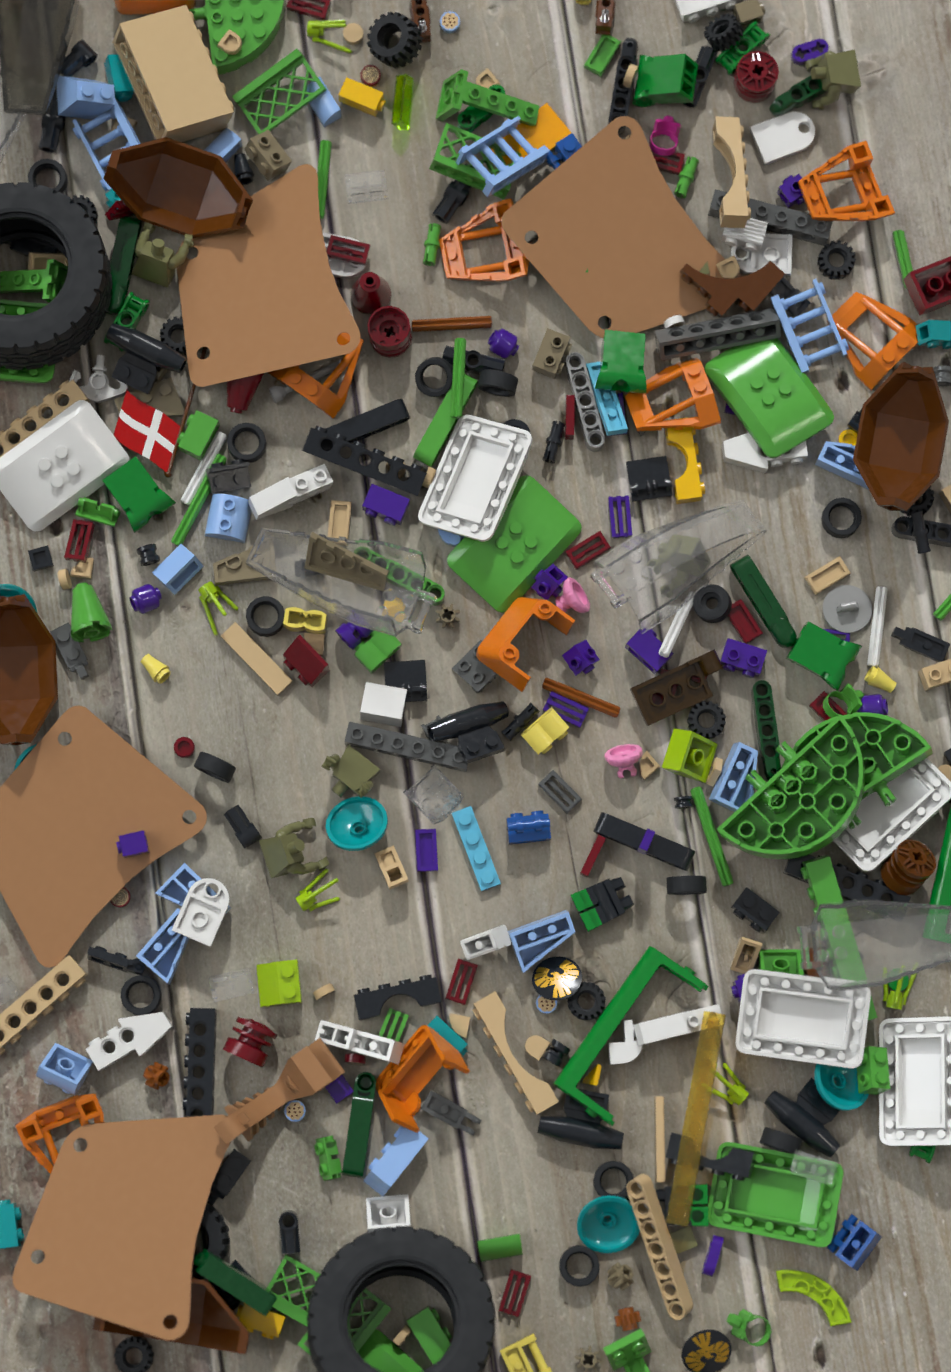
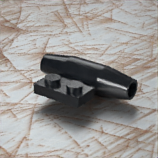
M113 323L108 329L106 338L127 352L119 358L111 376L112 378L143 393L150 394L158 376L157 367L177 373L183 371L187 358L169 345L138 330Z
M503 701L476 705L449 714L428 725V736L431 741L458 738L457 747L465 763L468 764L504 751L505 747L497 731H494L490 726L507 718L509 711Z
M810 1078L797 1094L796 1102L775 1090L765 1100L764 1104L775 1117L810 1147L829 1158L840 1147L839 1142L824 1126V1124L831 1122L840 1110L830 1106L821 1097L813 1078Z
M578 1089L607 1111L609 1095ZM567 1094L564 1103L566 1117H540L537 1132L560 1142L593 1149L621 1150L624 1133L600 1124L601 1118L598 1116L593 1118L585 1112L586 1108Z

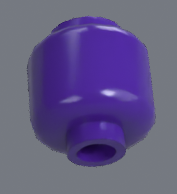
M505 329L495 330L488 340L489 350L503 359L508 358L510 355L514 356L519 349V345H517L518 338Z
M150 584L134 589L129 597L134 611H138L141 614L157 609L160 605L159 600L162 599L159 589L157 587L154 588Z
M875 694L862 697V706L857 710L858 712L888 715L887 699H883L882 695Z

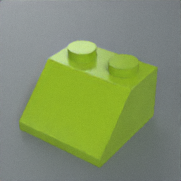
M674 728L662 768L674 774L706 783L718 744L693 731Z
M297 959L256 965L260 1007L302 1003L299 962Z

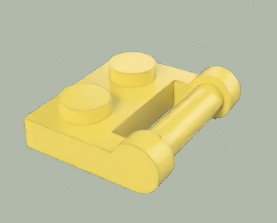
M534 1333L499 1350L509 1372H533L522 1349L527 1344L538 1365L539 1372H552L535 1341L537 1338Z

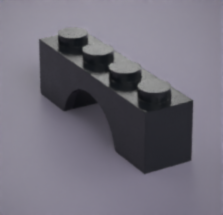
M429 974L420 976V981L411 982V979L398 981L399 985L391 987L390 983L378 985V990L370 991V988L357 990L358 994L354 995L359 1020L380 1016L384 1003L396 995L410 996L421 1007L442 1003L437 978H432V975Z
M672 1132L666 1153V1158L671 1159L670 1163L683 1166V1162L690 1163L691 1168L703 1171L704 1167L712 1169L711 1173L724 1176V1172L733 1174V1179L744 1181L745 1177L751 1178L756 1157L754 1152L732 1148L725 1157L711 1160L699 1152L695 1138Z

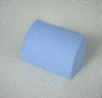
M319 76L318 78L326 88V91L309 104L322 125L326 127L341 118V109ZM311 82L307 86L306 92L314 93L320 87L316 82Z
M225 128L204 150L221 156L226 163L243 145L240 137L230 129Z
M180 544L152 573L175 595L204 566L193 553Z

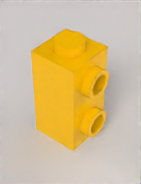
M346 77L338 94L339 102L374 117L377 116L378 111L382 112L386 103L383 92Z
M244 1304V1306L240 1305L236 1314L249 1332L253 1333L254 1329L261 1331V1336L272 1340L274 1336L279 1337L286 1315L272 1310L264 1316L247 1304Z

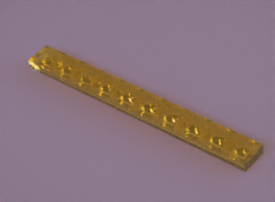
M704 1011L667 1223L682 1226L689 1225L725 1024V1014Z

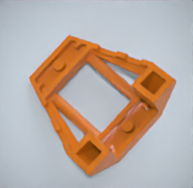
M867 141L845 147L839 154L831 157L822 166L817 167L798 181L812 219L820 221H871L895 214L889 196H882L870 164L873 156ZM848 159L849 170L823 174ZM852 178L861 203L831 209L821 183Z
M511 198L492 203L486 207L485 211L471 217L469 222L461 227L458 226L439 239L446 278L498 282L527 276L529 260L508 237L501 224L504 212L514 205ZM492 217L495 218V223L499 225L497 227L467 232ZM502 234L507 260L466 268L461 241Z
M855 292L832 315L841 339H847L871 359L864 367L847 341L849 350H847L846 358L851 363L856 377L870 390L881 382L887 373L912 348L914 349L918 345L916 325L918 324L914 320L861 293ZM866 310H869L897 333L878 353L847 330ZM896 321H898L899 323L903 324L905 327L903 328V327H902L901 325H899Z
M341 333L337 337V342L340 345H346L350 341L348 333ZM360 338L356 349L344 356L323 384L298 368L300 365L267 373L292 388L334 419L346 402L364 340ZM348 366L336 395L329 388Z
M697 357L666 367L646 380V394L629 392L624 396L637 431H659L662 428L683 430V427L704 429L721 423L713 390L702 362ZM681 376L683 381H686L692 397L654 416L646 394ZM695 404L697 417L665 420Z
M96 1094L75 1095L33 1112L18 1123L16 1129L23 1146L34 1155L39 1164L43 1165L51 1175L58 1152L50 1130L76 1119H79L81 1126L89 1124L88 1120L94 1118V1123H104V1114ZM44 1139L52 1163L35 1142L36 1140Z

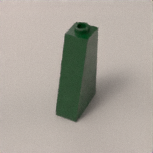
M206 1249L196 1256L192 1267L199 1274L262 1315L266 1316L277 1297L265 1285Z

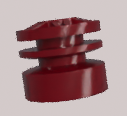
M762 51L749 52L738 62L733 81L734 89L740 98L747 102L757 103L770 97L774 91L779 74L778 64L775 59Z
M384 306L375 310L369 317L367 324L370 344L376 353L383 357L393 358L407 351L411 345L412 334L409 318L404 311L398 307Z
M237 1017L236 1022L244 1025L241 1030L233 1026L232 1030L240 1036L238 1039L228 1037L223 1050L263 1068L268 1054L261 1050L262 1046L273 1047V1044L265 1041L268 1036L276 1040L278 1035L269 1027L257 1021Z

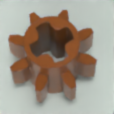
M155 1062L154 1065H149L143 1075L147 1080L145 1085L159 1090V1087L166 1086L170 1078L167 1072L169 1068L158 1062Z
M633 1306L618 1309L619 1315L614 1316L617 1327L621 1326L622 1331L638 1328L637 1322H641L639 1311H634Z

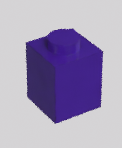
M144 830L119 836L120 841L116 842L118 853H122L124 858L150 852Z

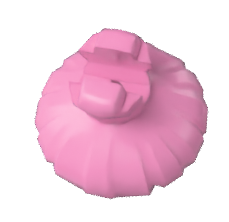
M567 578L563 583V595L556 597L555 606L564 612H567L570 608L579 613L588 612L590 603L582 586L575 579Z
M635 744L617 745L607 750L604 757L611 766L618 767L617 775L619 778H624V770H629L632 777L637 775V769L634 767V764L642 757L643 750L639 745Z

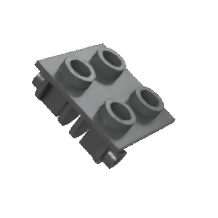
M482 640L452 668L472 686L476 693L482 692L483 688L488 683H491L493 678L496 679L497 673L480 662L476 656V651Z

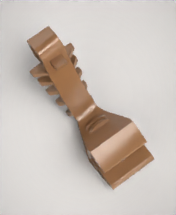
M319 1038L288 1059L278 1081L271 1088H266L262 1094L257 1092L253 1095L254 1099L246 1097L242 1100L243 1103L237 1101L232 1106L227 1105L224 1109L229 1116L215 1125L214 1128L225 1144H228L241 1134L249 1142L253 1139V1135L259 1132V1126L263 1128L267 1125L266 1117L269 1120L275 1117V1110L280 1111L288 1101L310 1096L323 1090L345 1073V1071L323 1040Z

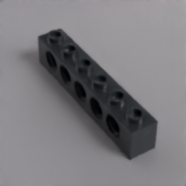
M316 425L315 429L310 428L302 451L418 496L427 474L422 471L424 467L413 463L410 467L403 464L404 460L393 456L392 459L384 456L385 452L375 448L373 451L365 449L366 445L358 441H354V444L346 441L347 437L337 433L334 436L326 434L328 430ZM324 439H329L332 442V448L328 451H324L321 448V442ZM344 446L351 449V455L348 458H343L340 455V450ZM363 454H367L370 457V463L367 466H363L359 462V458ZM383 461L389 464V471L384 474L378 469L379 464ZM401 469L408 471L409 476L405 481H401L398 478V472Z
M808 854L788 859L783 873L809 884L808 880H804L802 876V862L816 857ZM839 863L833 865L843 899L898 922L902 920L910 901V896L897 894L888 888L883 881L877 879L875 882L867 879L868 875L862 872L852 873L848 871L849 867ZM844 878L852 880L853 885L850 889L843 886L842 880ZM863 886L871 888L872 894L870 897L862 894ZM883 894H888L891 897L889 905L882 903L881 896Z
M190 1008V1013L186 1012V1025H189V1034H185V1046H189L188 1055L184 1057V1068H188V1076H184L183 1082L184 1089H187V1098H183V1110H186V1117H192L195 1109H201L203 1116L213 1115L217 1009ZM198 1024L206 1026V1033L202 1036H198L195 1033V1028ZM198 1045L205 1047L206 1052L202 1057H197L194 1053ZM198 1066H202L205 1070L202 1078L194 1076V1069ZM198 1087L204 1091V1096L200 1100H196L193 1097V1091Z

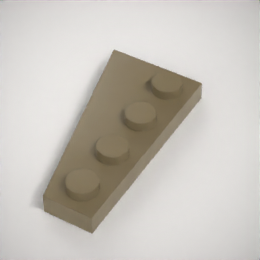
M314 532L310 535L305 569L384 591L388 570Z

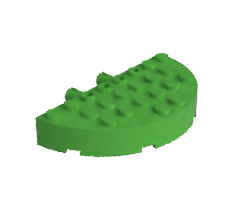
M205 0L206 5L203 8L188 9L192 12L194 21L206 20L208 22L212 64L217 67L218 75L235 71L246 63H251L269 47L280 29L286 0ZM229 29L236 33L242 42L241 50L234 55L225 53L217 46Z
M855 712L842 716L853 730L863 756L865 784L862 800L873 792H877L885 806L891 805L890 801L894 803L897 798L888 788L887 783L932 755L931 746L913 728L911 729L892 717L868 712ZM837 716L821 722L806 732L796 742L793 750L798 754ZM786 760L784 761L782 768L788 763ZM855 814L852 820L858 826L861 824V820ZM851 821L848 826L850 829H854V823Z
M840 714L798 754L786 741L782 742V747L779 745L776 751L788 763L768 782L756 770L750 772L755 780L749 774L746 776L745 779L757 792L717 828L719 834L726 841L754 856L767 859H791L822 849L847 828L862 800L865 784V767L855 734Z

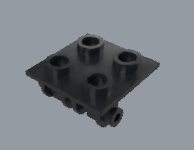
M666 456L626 462L632 502L673 496L672 480H670Z
M425 660L384 662L386 686L407 689L405 702L428 701Z

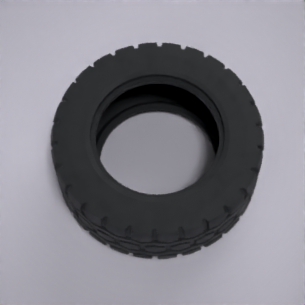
M13 182L0 184V245L17 239L40 240L57 248L68 259V272L65 283L59 294L49 304L25 315L0 314V368L5 366L6 369L23 370V368H27V370L43 368L46 364L48 366L63 361L64 357L69 358L81 349L80 346H85L96 334L95 330H98L106 317L105 312L108 311L111 302L110 293L112 292L113 285L111 267L95 223L79 204L74 203V200L61 192L56 193V190L42 185L37 187L33 183L18 182L17 185H14Z
M410 1226L385 1227L374 1230L372 1233L367 1232L353 1239V1242L344 1245L326 1263L312 1290L308 1305L307 1335L310 1354L315 1368L318 1372H382L364 1361L355 1350L348 1333V1315L356 1298L372 1283L390 1276H409L428 1283L442 1295L450 1309L454 1326L453 1340L446 1353L438 1362L421 1372H483L494 1341L496 1318L492 1293L481 1269L476 1262L471 1260V1256L460 1246L454 1245L453 1241L423 1228L413 1229Z

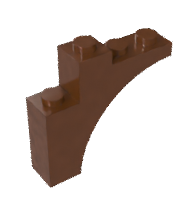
M769 261L756 272L738 278L712 277L697 271L687 263L680 271L682 274L681 278L686 283H693L697 287L696 291L701 296L710 298L705 304L708 307L706 310L713 317L718 316L719 318L723 316L736 300L739 302L737 305L743 311L753 312L785 275L772 261Z

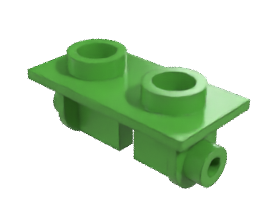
M87 497L79 498V507L75 516L115 527L121 513L120 509L116 508L115 505L112 506L105 503L97 505L98 501L88 499Z
M333 1135L315 1139V1152L319 1156V1173L323 1177V1181L341 1178L340 1159H332L331 1155L338 1154L336 1139L333 1138Z

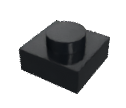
M48 545L28 550L34 572L54 566Z

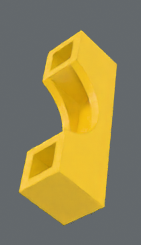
M683 427V430L665 428L667 445L679 449L683 453L687 464L684 474L676 479L673 484L676 504L701 501L702 495L705 494L704 482L700 483L699 475L702 474L701 463H697L696 455H699L697 442L694 443L693 440L696 430L694 427Z

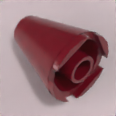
M367 272L353 284L351 300L355 308L361 313L373 314L375 310L389 305L391 289L382 277L373 272Z
M264 373L226 382L227 407H231L230 412L242 414L243 410H248Z

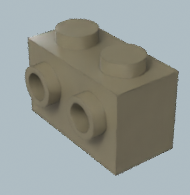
M269 130L250 138L244 149L247 156L252 159L259 172L264 175L267 181L286 172L292 162Z
M547 328L534 360L532 371L555 379L557 373L561 375L565 365L562 362L564 355H569L572 344L569 343L570 337Z

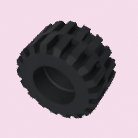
M387 12V16L382 14L379 20L375 19L373 21L375 24L369 28L371 33L367 34V38L370 40L367 42V45L371 48L369 51L375 58L394 68L399 66L405 67L407 62L409 64L413 62V57L417 58L419 55L417 51L422 48L420 43L423 42V38L420 36L422 33L416 23L398 12ZM401 31V38L398 44L389 49L391 37Z

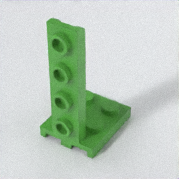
M461 69L443 81L435 118L437 120L444 121L459 112L463 103L511 120L519 116L521 118L520 123L529 126L536 125L539 105L468 82V71Z
M47 259L46 269L0 271V293L43 292L42 299L50 303L59 294L65 283L68 266L55 259Z
M642 1328L603 1348L613 1371L624 1367L626 1372H650L643 1356L652 1351Z

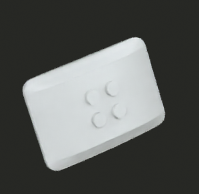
M79 400L0 457V491L29 529L41 531L76 506L79 498L88 497L103 486L102 480L130 461L129 456L91 404L85 400Z
M464 415L459 418L419 510L418 518L421 523L485 542L490 540L504 515L521 475L533 441L531 434L523 429L472 415Z
M927 758L887 783L888 788L897 798L894 803L890 801L891 805L885 806L877 792H873L861 800L856 812L857 817L861 820V824L857 826L852 820L855 828L850 829L847 826L833 840L861 870L869 872L876 869L892 855V852L902 841L908 840L951 799V781Z
M751 969L745 973L743 979L735 1041L736 1047L744 1054L856 1068L863 1060L871 991L869 987L862 983Z
M951 1017L885 1019L879 1027V1047L887 1048L890 1089L879 1094L880 1140L888 1146L951 1145Z

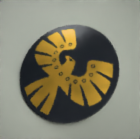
M557 956L542 961L535 968L532 975V984L535 991L541 997L553 1001L571 997L578 991L582 983L580 967L573 960L566 957Z
M707 1329L696 1332L683 1345L681 1352L683 1364L691 1372H717L730 1359L731 1343L725 1334L717 1330Z

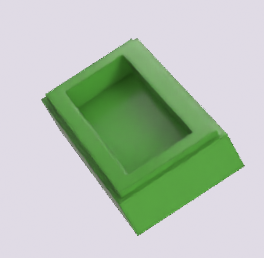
M602 35L584 64V68L602 77L621 46V41L610 35Z

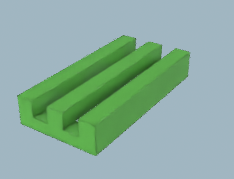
M389 1008L379 1036L383 1037L391 1014H395L387 1038L391 1039L398 1019L402 1017L403 1020L395 1038V1041L399 1042L409 1015Z

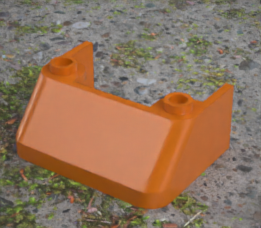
M114 0V3L119 13L129 15L155 14L186 5L188 9H194L196 0Z
M527 597L517 598L481 642L476 651V656L480 662L521 692L524 691L531 677L515 666L520 654L518 649L510 642L532 614L540 620H546L566 636L575 622V619L548 600Z
M426 1025L419 1027L404 1045L399 1064L390 1062L376 1080V1090L392 1122L416 1133L419 1132V1128L413 1117L421 1108V1099L418 1094L439 1069L444 1066L448 1070L455 1068L465 1074L469 1073V1069L460 1052L434 1029Z

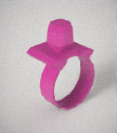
M667 115L663 119H656L650 136V149L660 156L672 155L677 149L681 125L674 122L672 116ZM660 134L667 135L675 143V146L670 149H662L657 147L652 142V139L660 136Z

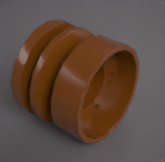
M911 839L904 840L896 847L892 855L882 863L880 869L881 877L884 883L897 894L912 895L934 873L936 859L932 851L923 843Z

